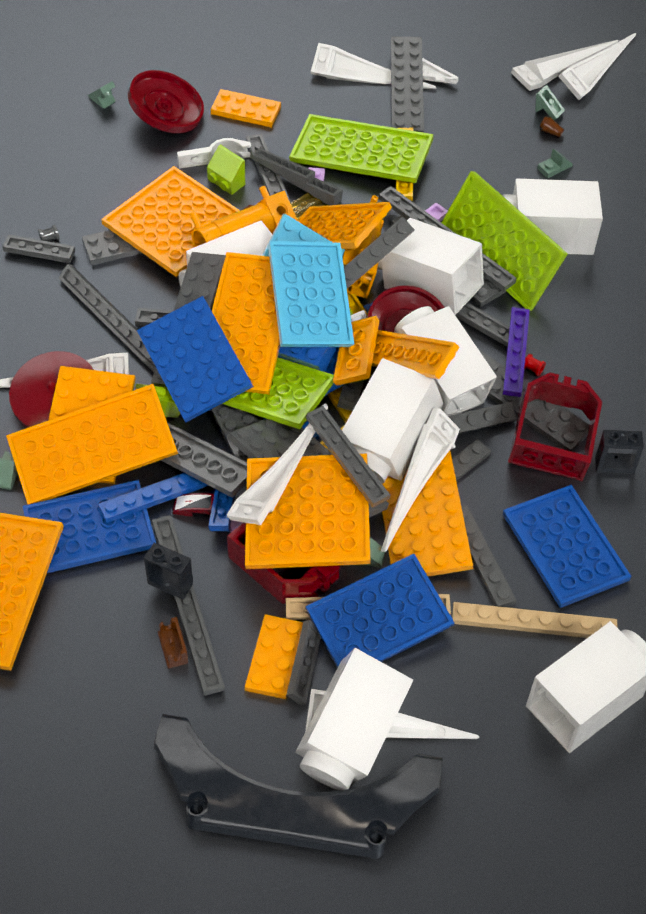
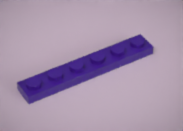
M516 307L511 309L502 395L521 397L530 309Z

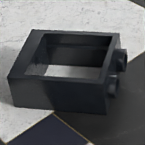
M603 430L595 455L596 472L635 474L644 448L642 431ZM609 448L633 449L632 454L608 453Z
M154 542L144 557L147 583L184 600L193 585L191 558Z

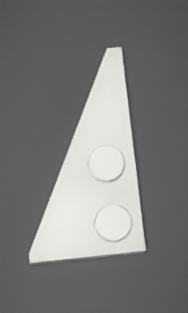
M422 58L423 80L452 84L458 82L457 76Z

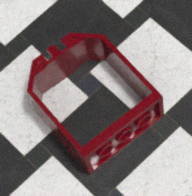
M549 372L529 382L520 405L508 462L583 481L591 464L602 400L587 381L578 379L576 386L571 385V377L564 376L563 381L558 382L559 374ZM540 399L547 403L582 410L590 421L584 455L520 439L527 403Z
M243 522L227 536L228 557L282 604H286V598L318 597L315 593L317 589L325 593L330 589V584L333 585L339 579L340 565L313 566L300 579H283L271 568L246 569V523Z

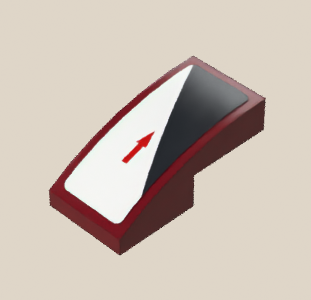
M183 494L176 498L173 514L191 517L193 513L211 515L214 494Z

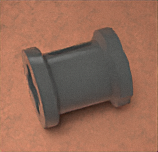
M52 225L51 228L44 230L38 229V234L42 241L60 239L56 225Z

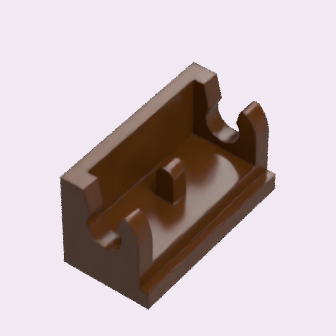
M177 617L171 618L170 625L164 626L163 622L159 624L158 636L168 669L188 664L187 650Z

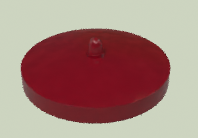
M159 70L141 72L133 78L128 89V101L133 111L145 123L156 129L170 133L188 132L197 127L203 116L204 104L199 93L187 81L172 73Z
M402 285L382 292L370 306L366 318L377 316L379 319L378 330L394 333L396 325L414 310L429 306L436 312L445 307L428 291L415 286Z
M64 351L47 352L32 358L17 371L10 385L9 401L16 418L25 428L49 420L60 366L94 370L84 358Z

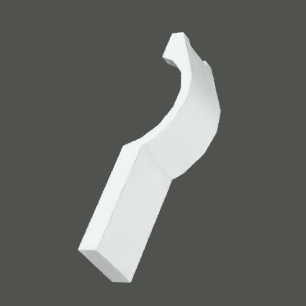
M223 138L216 140L210 147L177 152L178 167L180 169L209 164L220 144L239 155L242 159L250 158L251 153L248 152V148H251V143L233 138Z

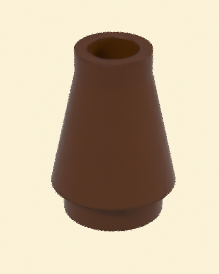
M547 116L539 126L543 132L560 137L564 132L560 125Z

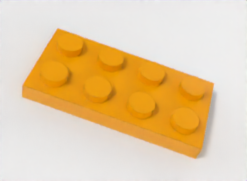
M220 89L211 107V114L272 128L281 108V102Z
M377 316L351 322L354 345L339 347L333 378L336 386L370 378L379 326Z
M264 615L247 676L245 691L286 699L303 622Z

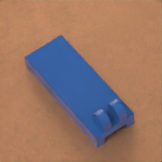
M215 489L209 520L210 531L230 530L231 520L227 514L235 502V496L232 498Z

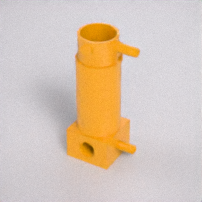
M262 186L259 190L263 200L254 206L214 221L209 220L201 223L197 212H191L190 216L195 225V230L192 232V243L194 247H197L258 221H262L273 235L283 214H287L297 220V217L285 190L269 196L266 187Z
M373 195L370 203H376L378 197ZM384 220L378 223V226L369 233V236L362 241L358 248L344 249L345 251L342 256L344 267L381 236ZM378 263L347 289V293L367 299L377 273Z

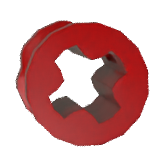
M528 354L525 358L524 369L527 368L535 372L536 376H539L543 372L546 362H541L535 359L532 354Z

